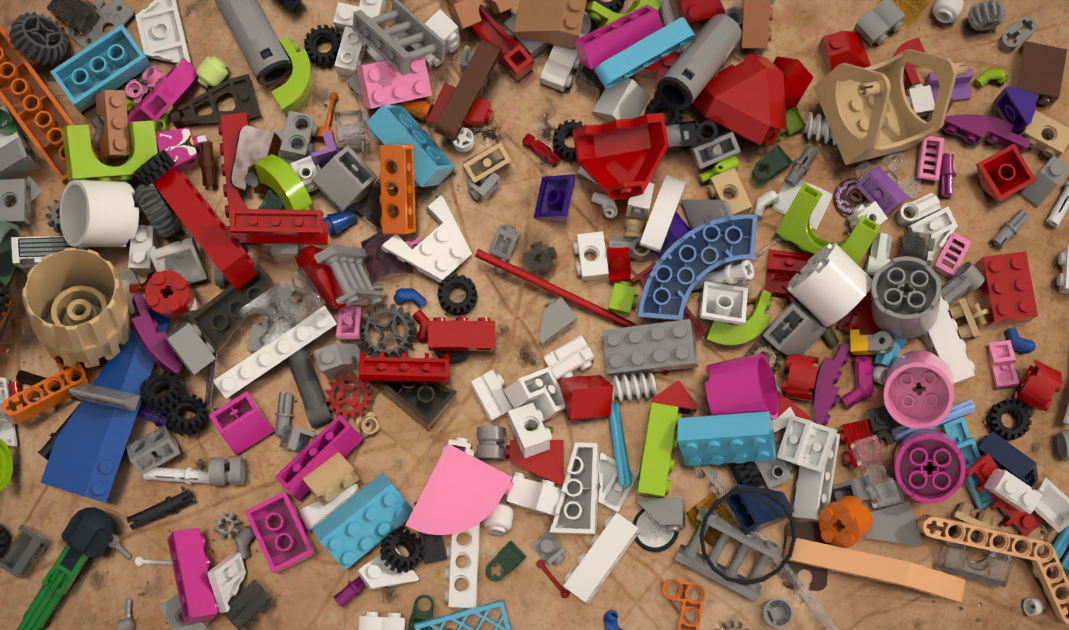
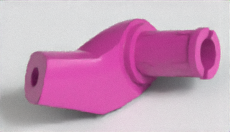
M858 356L855 358V388L840 397L847 409H850L862 399L869 400L873 395V372L871 360L868 356Z

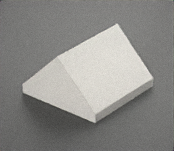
M627 78L615 86L605 89L592 113L608 122L620 119H633L639 117L650 95L633 79Z
M704 281L699 308L700 318L745 325L748 288Z

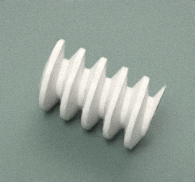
M809 112L804 128V133H807L808 140L814 134L817 142L823 136L826 144L832 138L833 145H836L826 117L822 121L821 114H817L813 119V113Z
M651 371L648 372L646 378L643 372H640L638 379H636L634 373H631L629 380L625 374H622L620 381L616 375H613L610 381L613 385L612 403H614L616 396H618L620 402H623L624 396H627L629 401H632L633 395H636L638 401L641 400L642 394L645 395L647 400H649L651 393L657 396L656 381Z

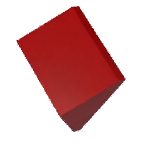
M777 56L773 64L783 71L786 110H790L797 106L814 77L798 59Z
M1015 144L976 164L981 188L998 202L1037 181Z
M601 375L567 377L558 380L569 421L602 418L611 415L613 385Z
M679 380L659 393L651 401V403L679 407L678 413L691 416L695 414L698 407Z

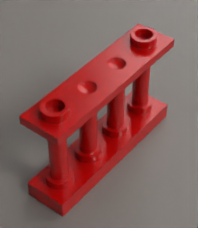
M231 209L230 232L239 233V244L328 245L329 223L323 222L322 210Z

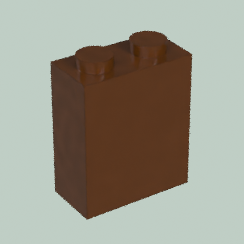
M1024 41L1018 51L1012 87L1039 94L1037 99L1039 104H1054L1060 96L1067 49Z

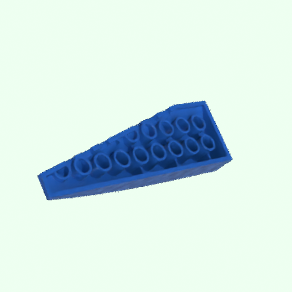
M173 292L168 293L166 297L168 298L169 295H173ZM151 308V311H149L151 319L155 318L159 331L156 333L166 331L170 319L159 315ZM132 326L129 340L124 345L119 344L120 353L113 359L108 360L92 385L139 395L140 398L135 411L82 400L56 438L40 483L101 502H107L142 401L140 387L144 386V380L149 381L148 377L151 375L155 363L141 346Z

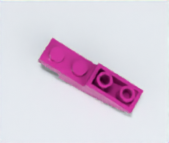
M185 58L180 60L153 87L154 89L127 114L128 124L138 121L156 122L198 76L196 69Z

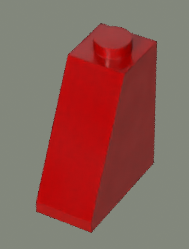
M444 83L427 118L428 127H436L456 87ZM478 97L463 127L484 128L485 123H489L494 114L492 102Z
M312 245L303 248L295 256V260L311 299L340 310L346 305L337 304L336 299L344 295L331 267L327 266V264H318L314 257L315 254L324 249Z
M510 439V445H506V459H510L511 465L541 479L554 482L559 487L563 486L564 440H550V450L524 458L517 440Z

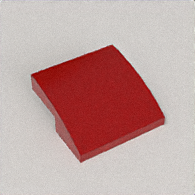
M769 249L764 290L771 292L773 297L796 299L787 290V285L796 273L800 274L801 269L808 263L807 261L812 257V254Z

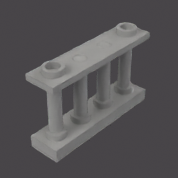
M392 0V10L390 12L372 18L368 17L362 10L354 12L352 30L402 76L409 74L411 60L432 53L441 62L445 61L447 43L399 0ZM391 20L399 23L385 29L378 26ZM404 31L411 34V36L396 41L390 37ZM417 42L424 46L410 52L403 48Z
M331 245L314 255L318 264H327V266L331 267L344 295L336 299L337 304H346L347 306L370 305V307L380 304L382 298L387 296L386 291L374 290L362 266V260L368 257L365 249Z
M701 507L696 519L703 522V518L709 509ZM715 511L709 516L704 536L709 526L722 532L709 558L713 565L728 577L741 580L760 578L771 558L777 561L781 558L782 549L775 542L766 541L752 533L746 535L741 527L719 517ZM701 522L689 546L681 544L674 560L756 602L762 588L759 583L744 585L727 581L715 573L708 565L704 556L698 553ZM731 536L742 542L731 565L725 567L719 564L717 560ZM750 547L763 554L751 576L746 578L737 571Z

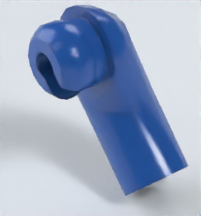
M400 288L394 295V301L398 304L411 300L421 309L427 303V300L413 288Z
M1016 327L1006 329L1008 339L1011 340L1014 350L1025 354L1035 350V342L1021 338Z
M609 610L604 614L605 630H623L619 627V616L615 610Z

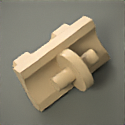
M967 299L959 300L960 303L954 305L949 310L954 320L963 316L967 319L968 324L958 327L960 337L964 339L972 336L975 338L982 336L975 319L978 318L981 326L987 324L984 316L990 313L989 309L981 310L979 303L973 305L975 310L973 314Z
M964 501L959 504L956 511L951 512L949 517L957 521L995 528L991 526L994 514L981 510L977 519L970 516L974 506ZM973 531L970 537L977 539L979 533Z

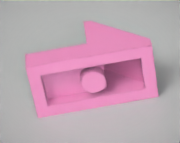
M343 306L339 310L336 331L337 340H362L360 338L361 306Z

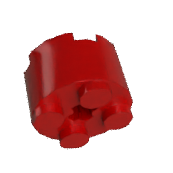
M164 270L154 273L145 287V300L156 313L165 318H178V316L190 311L194 303L195 293L191 284L175 271ZM172 291L173 295H169L167 298V294Z
M792 353V357L787 356L785 370L789 371L788 378H783L781 392H784L786 397L812 401L813 395H808V393L814 390L818 367H813V364H818L819 357Z
M1035 359V366L1030 365L1019 382L1022 389L1020 392H1015L1014 398L1039 411L1043 410L1046 412L1052 404L1051 397L1054 392L1058 393L1061 390L1064 381L1061 380V372Z

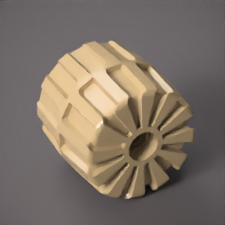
M65 248L63 251L54 254L50 253L43 257V260L35 267H32L27 274L26 286L22 289V299L31 328L46 353L53 360L56 356L61 357L65 366L75 368L77 362H84L85 367L90 368L100 365L99 359L105 357L106 360L113 359L120 353L119 344L124 345L129 340L132 321L128 295L114 266L110 261H105L101 258L98 252L90 249L86 251L76 248Z

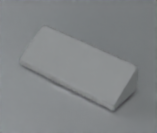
M90 384L69 388L70 394L80 400L129 411H135L140 398L136 394Z

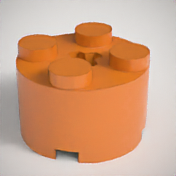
M843 496L820 511L819 527L822 539L841 548L852 546L864 538L872 529L873 520L870 510L866 509L861 504L863 502L857 497Z

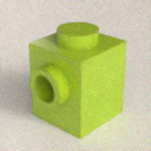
M625 281L615 283L608 310L615 314L629 317L631 307L636 308L639 295L635 294L636 288L632 287L631 283Z

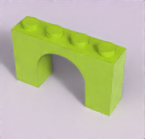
M138 121L128 124L131 155L128 156L123 165L118 167L104 165L95 157L91 147L89 124L65 126L62 128L68 181L90 179L111 181L110 178L119 177V181L132 180V176H135L133 173L158 153L154 121Z
M803 183L778 226L776 233L782 239L797 244L801 250L816 254L829 243L833 245L835 242L819 238L812 230L810 217L823 193ZM861 215L850 235L836 243L859 265L878 234L881 225Z

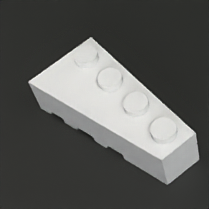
M598 443L574 444L550 533L571 535L597 534L600 445Z

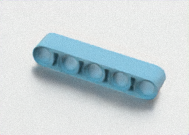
M679 18L600 63L594 71L605 89L611 88L688 44L696 35L685 18Z

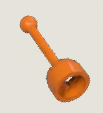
M334 92L330 94L331 102L326 123L320 126L316 132V140L325 143L322 132L331 130L333 134L329 124L334 103L338 99L337 93Z

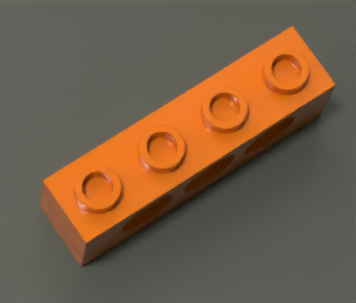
M414 144L380 145L378 158L381 170L379 182L381 183L380 204L382 206V216L380 224L382 233L409 234L416 232ZM394 162L397 165V171L394 169ZM395 185H396L397 188H398V192H397V193H396L395 190H394V186H395ZM395 207L398 208V215L395 212Z

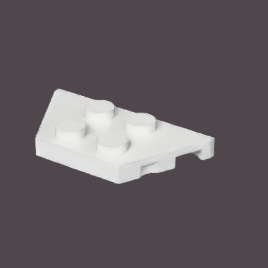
M154 0L148 8L141 10L135 15L144 55L147 58L178 63L185 58L191 64L177 0Z

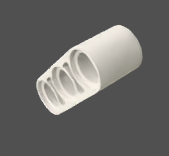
M354 484L324 507L317 501L299 510L298 512L307 532L312 531L315 526L359 492L358 484Z

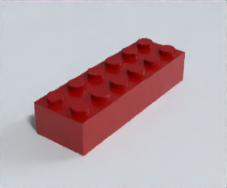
M172 167L153 183L236 290L257 275L252 268L256 264L183 171L178 173Z

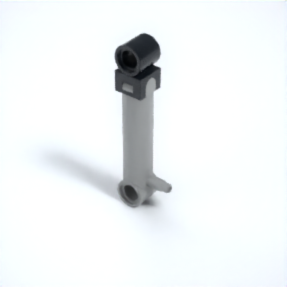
M706 118L701 120L697 126L695 120L666 126L668 147L697 145L698 139L704 143L712 142L718 135V125L715 121ZM705 125L711 126L714 130L709 136L703 135L701 132V128Z

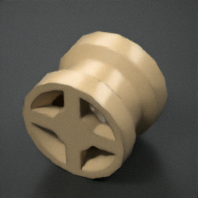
M636 219L625 220L626 232L623 237L634 239L642 237L643 230L646 228V222Z

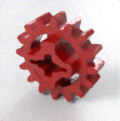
M343 372L342 378L335 375L336 382L328 383L332 388L331 390H325V393L330 395L325 401L326 403H332L328 409L330 411L336 409L334 414L336 417L342 413L345 420H347L348 415H351L352 419L355 420L357 413L364 416L362 410L364 408L370 409L367 402H373V398L369 396V394L373 393V390L367 389L370 385L369 381L362 382L363 380H359V376L356 378L355 372H351L350 376ZM345 382H355L357 384L350 386L346 385ZM339 387V396L335 398V392ZM349 391L350 393H353L352 400L346 398V392ZM364 392L363 401L359 404V397ZM346 405L352 406L353 409L344 410L341 407H344Z

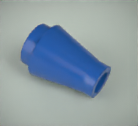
M352 209L345 212L327 214V217L323 218V222L329 223V235L332 233L337 234L357 221Z

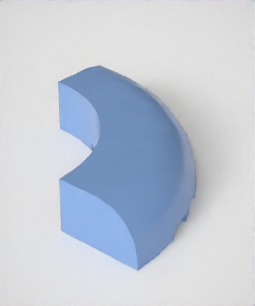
M742 214L715 219L696 227L678 239L665 251L651 271L640 299L638 317L682 320L684 308L692 289L708 272L725 263L753 260L758 215Z

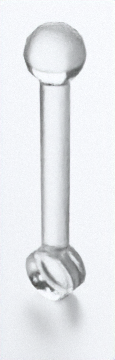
M780 236L775 238L755 253L754 259L751 261H758V257L782 238Z

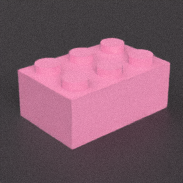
M425 56L411 60L410 72L403 76L385 59L356 65L364 108L372 109L382 105H390L432 95Z

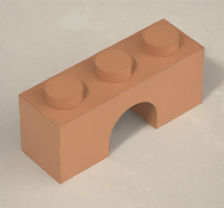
M452 0L453 4L448 5L447 8L452 21L460 30L482 21L479 14V6L482 2L489 5L493 15L519 4L517 0Z
M103 90L95 94L97 116H102L104 120V132L99 137L100 159H117L131 155L125 90Z

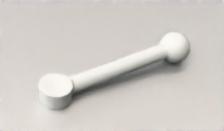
M137 557L135 564L137 566H142L143 564L172 565V561L146 560L142 557Z

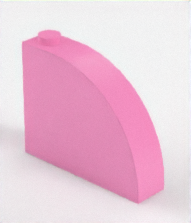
M447 444L405 526L433 535H449L468 530L482 522L492 513L504 493L507 495L510 493L514 485L511 482L512 476Z

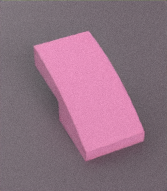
M1011 340L989 343V358L995 389L1018 387L1019 380L1014 365L1016 358Z

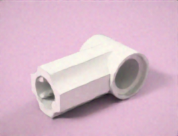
M930 193L913 202L905 203L895 214L896 222L902 227H908L914 222L941 209L940 201L936 195ZM903 211L909 212L912 218L905 217Z
M878 233L876 235L865 264L864 272L867 275L874 276L878 269L891 261L889 255L892 236L885 233Z

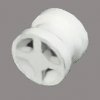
M463 127L457 139L453 141L454 148L458 152H469L474 146L473 133L468 128Z

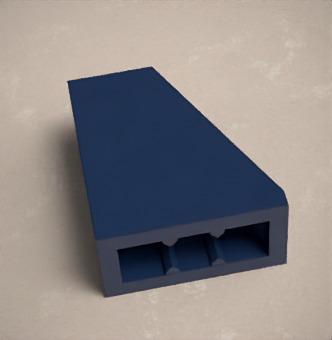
M992 431L989 436L986 435L980 440L978 444L980 456L984 453L989 454L1000 469L1008 471L1030 487L1038 481L1036 462Z
M742 484L736 485L729 491L746 488L767 491L784 502L791 514L795 512L785 494L780 491ZM748 492L732 495L726 499L746 535L779 523L787 518L783 508L766 495Z

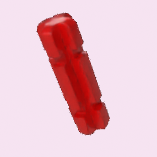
M530 133L523 138L522 143L525 146L531 147V150L543 159L547 158L548 162L553 166L560 161L561 156L557 152H552L550 147L540 140H535V137Z

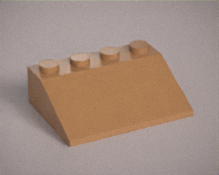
M520 0L513 34L575 50L574 41L580 37L587 0Z

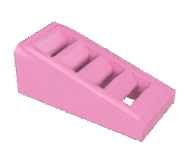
M929 136L919 143L917 178L939 181L945 138ZM931 145L936 146L935 150L928 149L926 146ZM925 153L935 154V158L927 157ZM924 161H930L935 163L934 166L924 164ZM923 169L934 170V174L923 173Z
M955 232L950 234L932 269L949 279L954 277L971 241ZM953 239L964 244L963 248L952 243ZM949 247L958 250L960 254H957L949 250ZM947 253L953 256L954 258H956V261L946 257L945 254ZM942 260H944V261L948 262L949 264L953 265L952 268H950L949 266H947V265L941 263Z

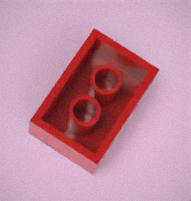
M1026 251L986 256L976 262L977 269L985 277V281L980 287L984 309H989L990 312L986 315L988 326L1031 321L1038 316Z

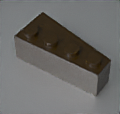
M259 264L253 268L257 275L236 290L230 285L188 317L191 323H194L199 328L202 337L210 343L217 354L221 352L260 303L263 296L274 285V282Z
M374 352L371 357H380V354ZM368 380L426 430L430 429L457 396V391L440 385L439 382Z

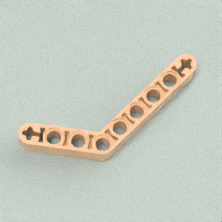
M925 514L919 518L918 529L929 537L1030 559L1056 617L1069 624V616H1065L1069 614L1067 610L1069 608V581L1050 543L1038 538L931 514ZM933 523L940 526V529L932 527L928 529L927 524ZM955 525L957 528L956 533L953 536H949V528ZM977 530L979 533L978 538L975 541H971V533ZM999 535L1001 538L1000 543L993 546V538ZM1021 540L1022 548L1016 551L1015 544ZM1043 545L1044 552L1042 555L1038 556L1037 549L1039 546ZM1053 566L1052 575L1047 576L1046 570L1048 567ZM1062 587V594L1056 597L1055 592L1057 588Z
M787 536L782 559H785L788 554L792 537ZM796 538L792 556L788 560L900 585L958 603H962L966 584L964 579L915 563Z

